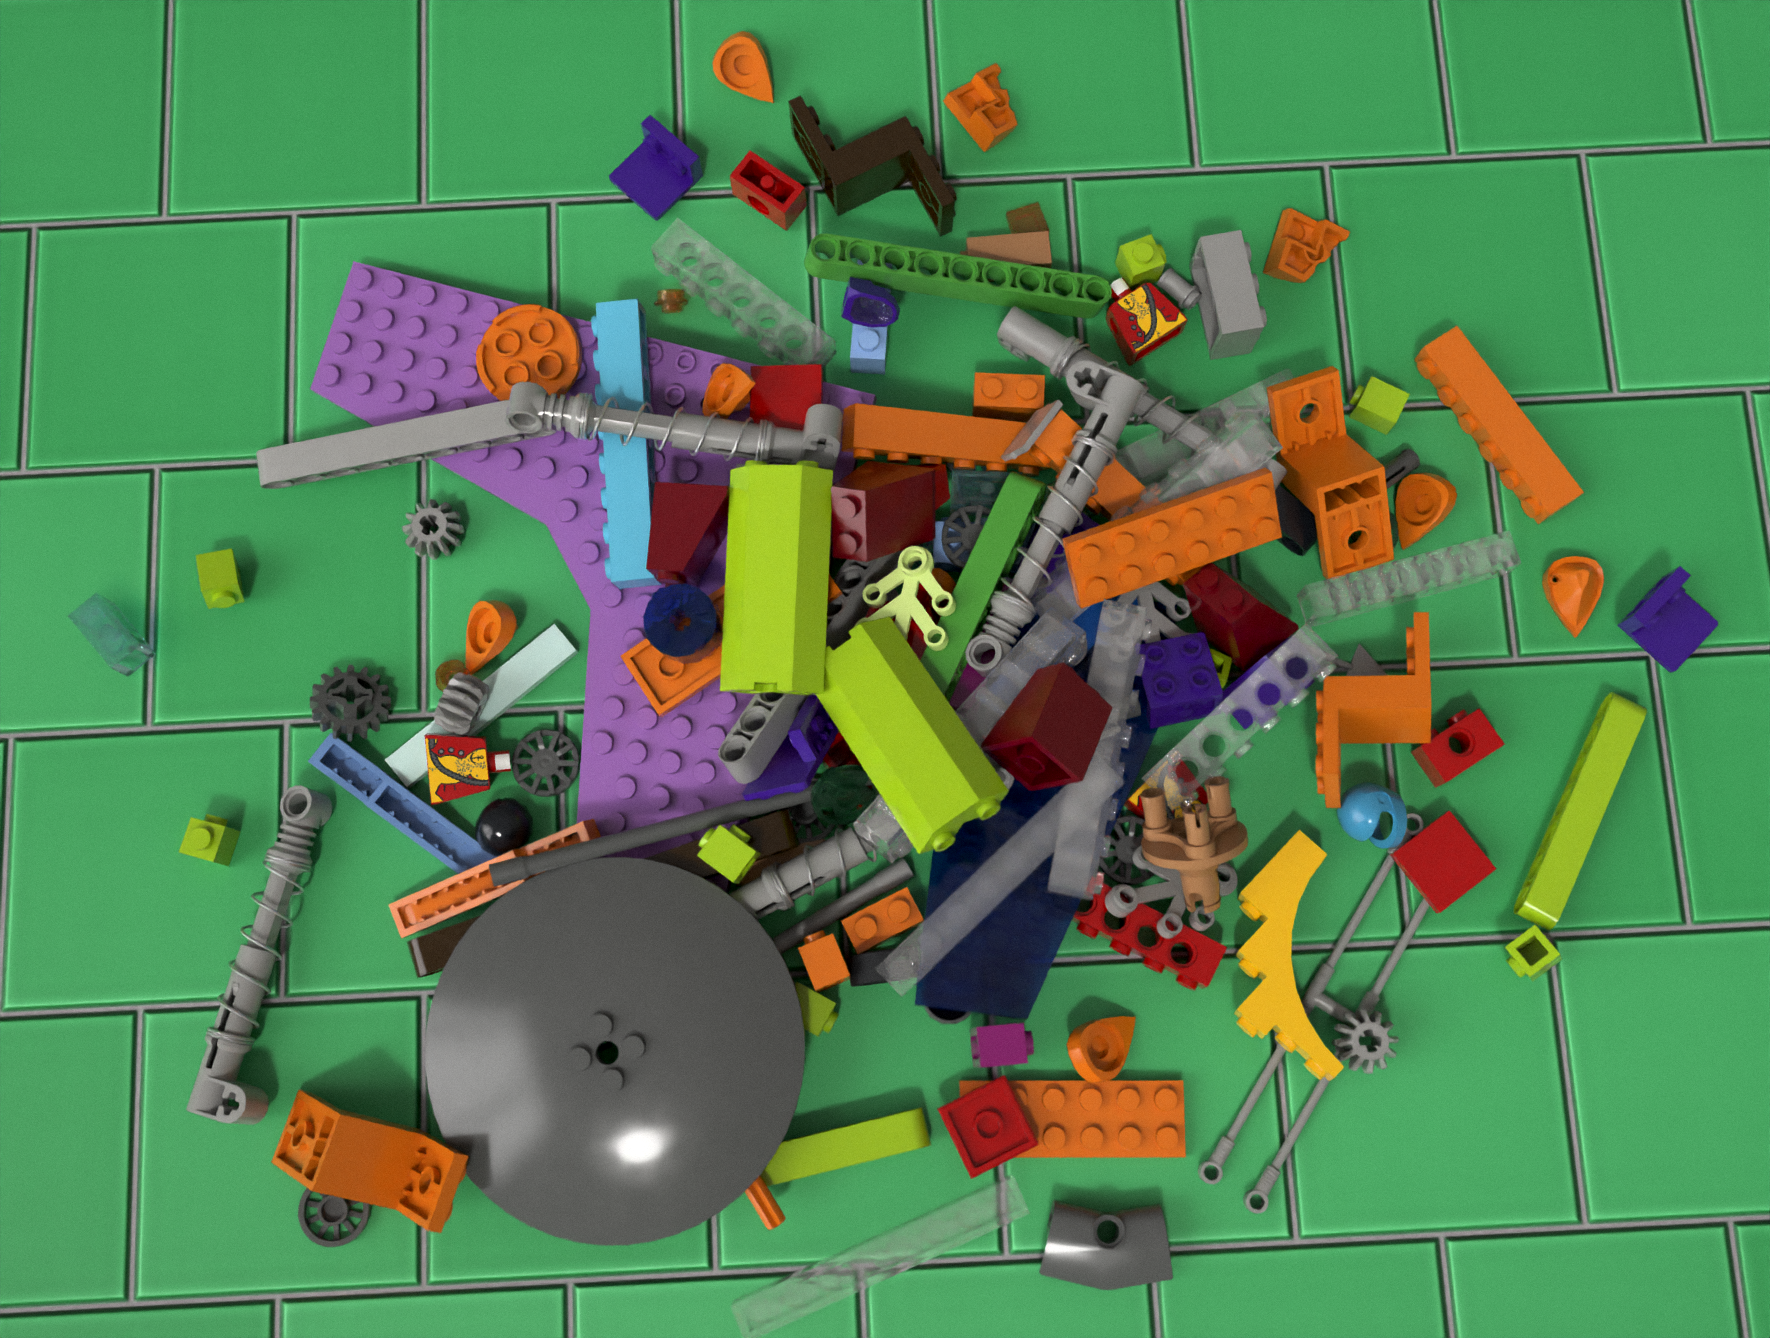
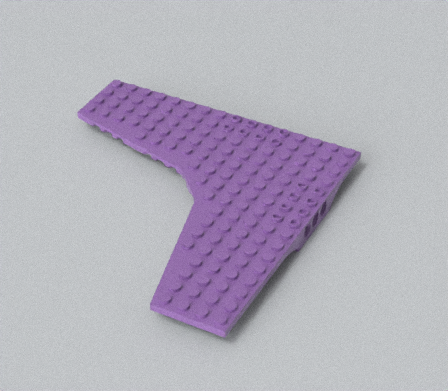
M353 261L310 389L374 427L499 402L500 400L485 387L479 376L476 365L477 346L481 343L485 332L491 326L492 320L509 308L523 304ZM562 315L575 329L582 347L581 369L575 383L565 394L566 400H569L570 396H576L579 393H588V395L591 393L593 401L598 405L595 396V385L600 384L599 371H596L593 360V352L598 350V338H595L593 335L591 322ZM647 336L651 406L654 414L674 416L675 412L680 407H683L686 413L705 416L702 412L704 395L709 380L718 366L723 363L733 364L751 375V366H761ZM823 382V404L837 407L842 414L843 408L855 403L876 404L877 398L874 394ZM750 401L741 411L732 413L727 419L745 422L750 417ZM563 427L562 431H557L549 436L433 458L431 460L545 524L590 608L577 823L594 819L599 833L603 837L744 800L742 793L748 783H739L732 777L720 760L718 750L755 694L720 691L719 678L664 717H660L620 657L725 585L727 535L698 586L687 585L686 590L667 589L665 584L619 589L611 582V579H607L605 573V558L610 557L609 544L605 543L603 537V523L608 522L607 509L603 508L601 501V488L606 487L605 474L601 473L599 466V454L604 453L603 440L599 438L598 431L593 440L589 441L588 439L574 438L570 432H566V427ZM842 432L840 450L835 470L833 471V485L853 472L859 460L853 458L852 452L841 451ZM657 440L660 447L663 441ZM666 442L663 449L658 451L654 444L656 482L721 485L730 488V470L735 469L737 464H745V461L753 460L732 457L729 461H726L723 455L698 452L695 456H692L689 450L671 448L672 442ZM770 462V463H769V464H773V465H786V464L773 463V462ZM831 511V534H830L829 574H830V571H831V568H832V565H833V561H834V558H835V557H833L832 511ZM751 817L722 824V826L729 829L733 824L738 826L749 822ZM710 828L598 858L630 857L643 859L701 839ZM719 874L706 879L729 893L732 881L724 875Z

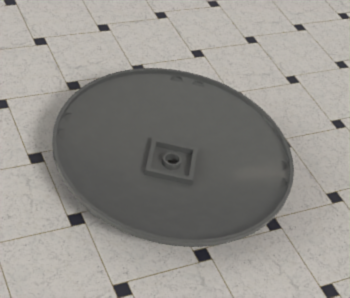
M630 857L595 858L543 872L508 891L493 903L471 925L447 961L434 992L425 1036V1070L434 1116L447 1145L468 1156L466 1174L470 1180L496 1205L528 1226L562 1239L602 1246L646 1243L679 1234L708 1220L741 1196L768 1165L788 1131L797 1108L805 1066V1029L796 986L782 954L760 922L738 900L703 877L674 865ZM604 1041H611L618 1047L619 1056L614 1063H606L599 1056V1047Z

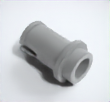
M1169 268L1157 283L1160 288L1164 289L1179 302L1178 307L1181 309L1191 310L1202 297L1197 285L1191 286L1174 272L1172 268Z

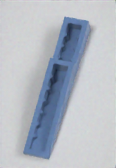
M333 733L327 736L308 760L310 764L362 801L364 805L459 874L498 857L484 851L478 841L341 738L334 739Z

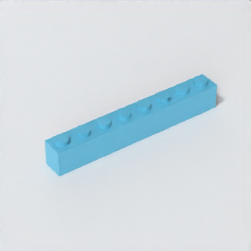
M638 298L596 303V316H592L591 325L594 337L598 338V350L593 352L594 366L600 374V384L595 385L597 404L604 406L606 401L613 396L616 398L620 409L639 411L645 402L651 404L646 310ZM611 400L607 407L616 408L615 402ZM646 405L642 412L650 413L649 407ZM598 431L599 438L603 440L604 453L599 454V466L601 473L605 474L606 487L601 488V501L603 508L607 509L608 522L603 523V537L605 543L609 544L610 557L605 558L607 579H611V582L619 589L662 585L646 569L654 486L656 482L653 439L632 436L630 442L623 446L619 434ZM623 435V437H624V442H625V441L627 440L628 436Z

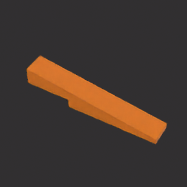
M590 819L579 822L520 849L507 852L388 904L400 937L405 938L501 898L508 891L541 873L494 887L489 864L520 856L527 857L600 838L601 835L595 820Z

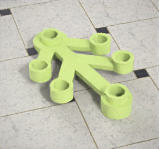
M911 546L904 549L899 556L897 569L879 582L869 584L864 588L862 593L864 601L871 608H882L870 617L858 620L855 626L863 622L890 616L891 619L895 618V625L907 641L911 619L913 618L924 633V641L930 649L940 651L948 645L949 637L942 627L936 626L916 598L919 583H921L932 597V607L939 615L949 616L956 609V601L949 592L944 591L931 574L934 568V559L926 548ZM922 561L919 568L911 569L915 562ZM903 583L901 594L883 606L887 600V593ZM873 592H880L877 599L870 600V595ZM949 599V604L945 608L938 607L940 601ZM942 634L939 642L931 643L933 635Z

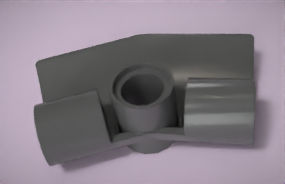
M1058 1200L1053 1201L1047 1226L1048 1238L1039 1270L1041 1275L1101 1290H1113L1166 1281L1173 1278L1168 1237L1160 1204L1103 1212ZM1111 1220L1116 1226L1115 1235L1110 1240L1102 1241L1098 1238L1097 1228L1101 1222Z

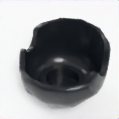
M505 797L492 801L482 810L475 823L476 840L484 851L493 856H500L512 850L522 848L533 833V817L525 805L513 798Z

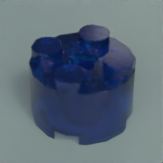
M675 584L666 588H660L653 593L643 616L644 631L649 642L671 660L683 664L698 663L702 661V658L710 655L714 649L720 646L723 635V615L717 604L701 589L688 584ZM687 617L691 621L690 625H684V630L682 631L678 627L679 623Z

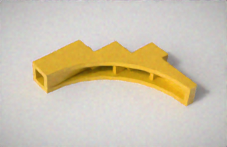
M1298 830L1238 896L1237 900L1242 903L1239 906L1242 912L1255 922L1258 919L1263 922V925L1238 950L1236 957L1241 960L1238 966L1252 979L1258 976L1263 981L1237 1008L1234 1014L1239 1018L1236 1021L1237 1025L1250 1037L1253 1038L1257 1034L1263 1039L1273 1029L1277 1033L1275 1036L1276 1041L1290 1053L1296 1050L1307 1060L1303 1065L1311 1074L1319 1080L1325 1077L1328 1081H1331L1340 1073L1344 1066L1323 1044L1308 1020L1296 990L1291 961L1292 929L1299 901L1310 878L1328 854L1302 831Z

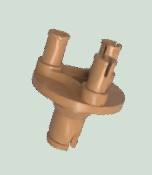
M1223 776L1211 777L1205 781L1209 810L1204 804H1195V815L1192 812L1191 805H1188L1182 809L1184 817L1172 820L1167 818L1164 798L1165 791L1163 789L1149 788L1140 793L1145 818L1142 824L1143 838L1141 840L1143 856L1154 865L1176 869L1180 873L1182 891L1185 896L1184 902L1188 911L1192 913L1196 910L1195 902L1203 900L1205 914L1216 911L1220 907L1222 897L1220 895L1218 867L1221 863L1240 855L1248 845L1247 829L1243 823L1237 820L1236 809L1231 805L1229 779Z

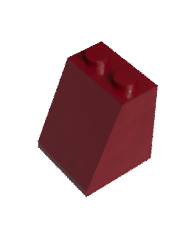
M867 461L832 485L833 557L868 562L902 551L908 547L934 540L935 469Z
M655 482L646 569L657 578V581L665 584V588L686 590L687 585L698 586L727 535L730 489L728 486Z
M1212 562L1206 564L1183 583L1197 632H1203L1207 641L1222 654L1231 657L1232 662L1244 673L1299 629L1298 624L1251 586Z
M1064 662L1039 668L983 740L980 748L1029 791L1082 782L1113 707L1101 697L1097 690L1091 688L1081 679L1072 667Z

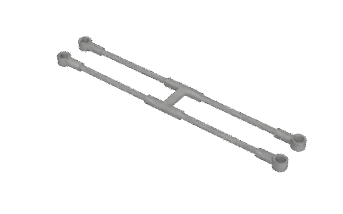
M1414 813L1407 815V819H1412L1415 822V830L1410 831L1406 828L1401 843L1387 850V858L1326 963L1322 964L1302 997L1301 1003L1307 1018L1314 1007L1317 1006L1347 1025L1344 1021V1014L1352 1013L1356 1017L1358 1009L1365 1008L1370 1017L1380 1000L1378 997L1430 906L1424 898L1371 991L1366 992L1355 1013L1323 994V991L1335 972L1334 966L1395 862L1390 854L1423 829V820L1419 815ZM1280 1044L1274 1051L1227 1135L1222 1136L1209 1160L1199 1165L1198 1175L1203 1182L1216 1184L1222 1179V1166L1233 1146H1235L1234 1140L1286 1051ZM1335 1046L1336 1052L1334 1056L1336 1058L1339 1052L1344 1050L1343 1046ZM1325 1077L1319 1080L1271 1166L1267 1165L1255 1188L1245 1193L1243 1203L1247 1210L1257 1214L1267 1209V1196L1281 1173L1279 1169L1330 1082ZM1209 1165H1213L1216 1169V1176L1213 1179H1207L1204 1175V1170ZM1255 1194H1258L1262 1199V1203L1258 1208H1252L1250 1205V1198Z

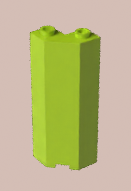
M749 460L745 461V466L730 470L720 691L745 694H824L833 470L819 468L818 462L797 461L796 465H767V462Z
M890 616L860 623L848 632L852 637L834 651L830 646L826 648L824 694H816V696L918 854L934 849L936 852L943 851L955 842L954 836L964 822L979 817L981 820H986L995 815L1000 810L999 804L1009 790Z

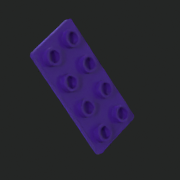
M816 695L808 696L789 728L788 735L762 774L756 780L747 784L742 793L745 801L758 798L766 800L774 795L786 792L799 793L810 786L815 773L822 764L827 751L839 731Z

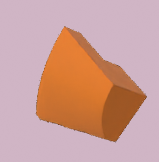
M997 63L976 73L971 82L949 92L943 100L983 152L988 151L1002 141L1018 125L1015 114L1009 107L1010 98L1008 92L1000 87L998 75L1001 73V69Z
M1292 208L1285 209L1282 212L1263 273L1289 282H1306L1315 272L1316 266L1319 263L1325 262L1331 256L1330 252L1338 243L1345 241L1349 237L1350 231L1326 219L1317 222Z

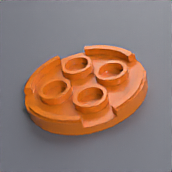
M524 304L509 308L492 320L493 323L485 332L481 343L477 346L476 365L483 384L498 400H509L512 386L519 382L536 383L542 386L548 392V395L556 393L558 399H560L561 394L565 395L571 389L581 369L582 347L575 329L565 317L542 305Z

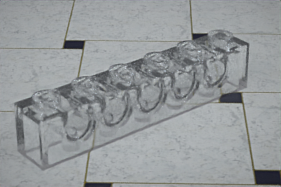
M679 218L651 246L655 260L653 263L663 275L667 277L673 275L680 281L679 284L686 293L692 297L696 295L706 301V307L717 317L724 315L732 322L731 325L737 333L744 338L752 337L758 342L759 349L768 357L773 359L776 356L785 363L784 365L822 364L824 368L835 356L836 342L833 338ZM687 259L697 260L692 266L682 265ZM713 279L723 280V283L719 286L712 287L708 285ZM739 299L750 301L744 307L733 305ZM766 319H772L776 322L770 328L761 327L760 323ZM790 340L802 342V345L795 349L786 346Z
M1509 530L1307 584L1297 594V598L1306 626L1310 628L1504 576L1518 567L1521 561Z
M1306 623L1153 766L1142 779L1150 788H1161L1165 791V803L1172 811L1178 805L1182 809L1190 805L1200 796L1195 791L1199 785L1208 778L1221 776L1227 770L1222 764L1230 756L1234 755L1237 759L1243 756L1254 745L1250 738L1259 729L1266 734L1282 719L1277 713L1287 703L1294 708L1309 694L1304 688L1315 677L1322 682L1337 668L1332 661L1338 655ZM1298 658L1306 663L1307 673L1304 678L1292 679L1287 675L1285 667L1289 660ZM1272 684L1278 688L1280 698L1276 704L1265 705L1259 700L1258 690L1261 686ZM1243 709L1252 715L1253 723L1248 730L1238 731L1232 727L1230 718L1236 710ZM1219 735L1224 739L1226 747L1220 756L1212 757L1204 751L1203 743L1208 736ZM1184 760L1194 762L1198 768V775L1191 782H1184L1177 776V766Z

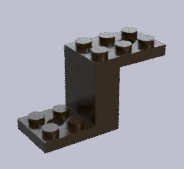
M801 95L788 101L792 136L837 216L909 182L940 237L952 231L953 217L956 216L954 209L955 201H957L956 193L949 182L944 183L939 174L941 170L936 157L933 154L928 155L923 147L925 143L921 131L917 126L912 127L906 116L835 150L829 134H822L818 127L820 121L813 106L807 107Z

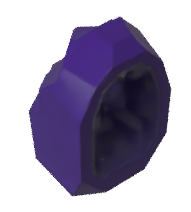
M849 278L842 304V318L851 323L870 328L886 327L898 320L900 313L898 303L895 297L885 288L876 286L868 280Z

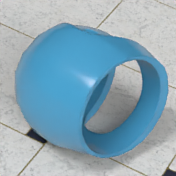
M1363 782L1348 788L1341 796V808H1337V817L1342 829L1350 837L1361 842L1369 838L1375 846L1382 849L1394 848L1401 843L1407 828V813L1405 804L1399 794L1380 784ZM1381 812H1388L1393 818L1392 831L1387 839H1384L1380 830L1379 818Z

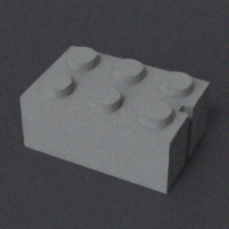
M1241 230L1200 237L1189 264L1193 286L1197 285L1199 292L1202 294L1198 302V308L1210 360L1251 353L1257 340L1260 338L1263 328L1267 324L1265 308L1259 306L1257 299L1259 293L1258 278L1256 274H1251L1249 265L1251 262V248L1248 242H1244Z

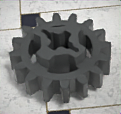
M349 665L347 672L344 673L338 667H334L333 677L323 673L321 675V685L313 684L312 686L313 696L310 697V708L313 709L312 719L313 721H320V730L322 732L330 728L333 729L334 739H337L341 733L346 734L348 741H352L356 733H359L363 739H366L369 728L378 732L380 731V721L387 722L389 711L387 709L391 708V697H388L389 687L388 685H380L379 674L373 675L371 678L368 677L367 667H364L360 673L354 672L353 665Z

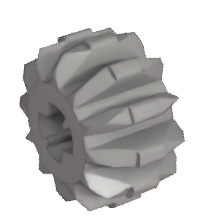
M430 499L427 508L421 503H416V509L419 511L416 515L406 513V518L411 523L402 526V531L409 535L405 543L409 548H415V553L419 557H423L428 553L432 560H437L439 551H442L446 556H450L451 551L448 547L451 544L458 547L461 546V541L456 537L465 533L464 527L458 524L461 516L457 511L451 512L452 507L449 503L444 502L439 506L435 499ZM432 526L435 529L437 528V526L439 527L436 533H433L432 531H430V534L428 533V530Z
M461 672L455 674L449 680L446 689H444L441 698L438 700L439 704L434 716L435 724L453 734L457 733L465 736L470 733L480 718L482 710L485 708L484 705L488 699L489 686L482 682L481 679L470 674L466 675Z
M1365 1008L1358 1009L1356 1017L1352 1013L1344 1014L1343 1017L1347 1026L1336 1024L1334 1027L1338 1033L1343 1035L1342 1039L1332 1040L1333 1046H1343L1344 1050L1339 1052L1337 1058L1340 1061L1350 1058L1349 1069L1357 1071L1362 1066L1366 1074L1373 1073L1374 1064L1379 1069L1387 1068L1384 1056L1395 1058L1397 1055L1393 1049L1389 1048V1043H1397L1399 1038L1398 1036H1388L1387 1034L1394 1024L1391 1021L1381 1024L1382 1013L1374 1011L1369 1017V1013ZM1359 1037H1371V1045H1360Z

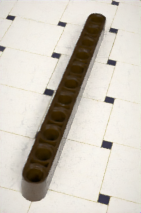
M788 810L779 811L737 826L751 836L748 844L761 853L755 862L800 846ZM701 839L643 858L677 866L704 879L721 874L697 856L702 849L698 846ZM480 916L408 941L407 945L417 978L443 971L456 945Z

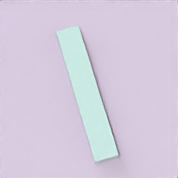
M555 624L482 681L489 686L488 699L485 702V708L482 710L480 718L467 735L476 736L578 653ZM435 720L385 759L409 789L428 774L425 734H453L435 724Z

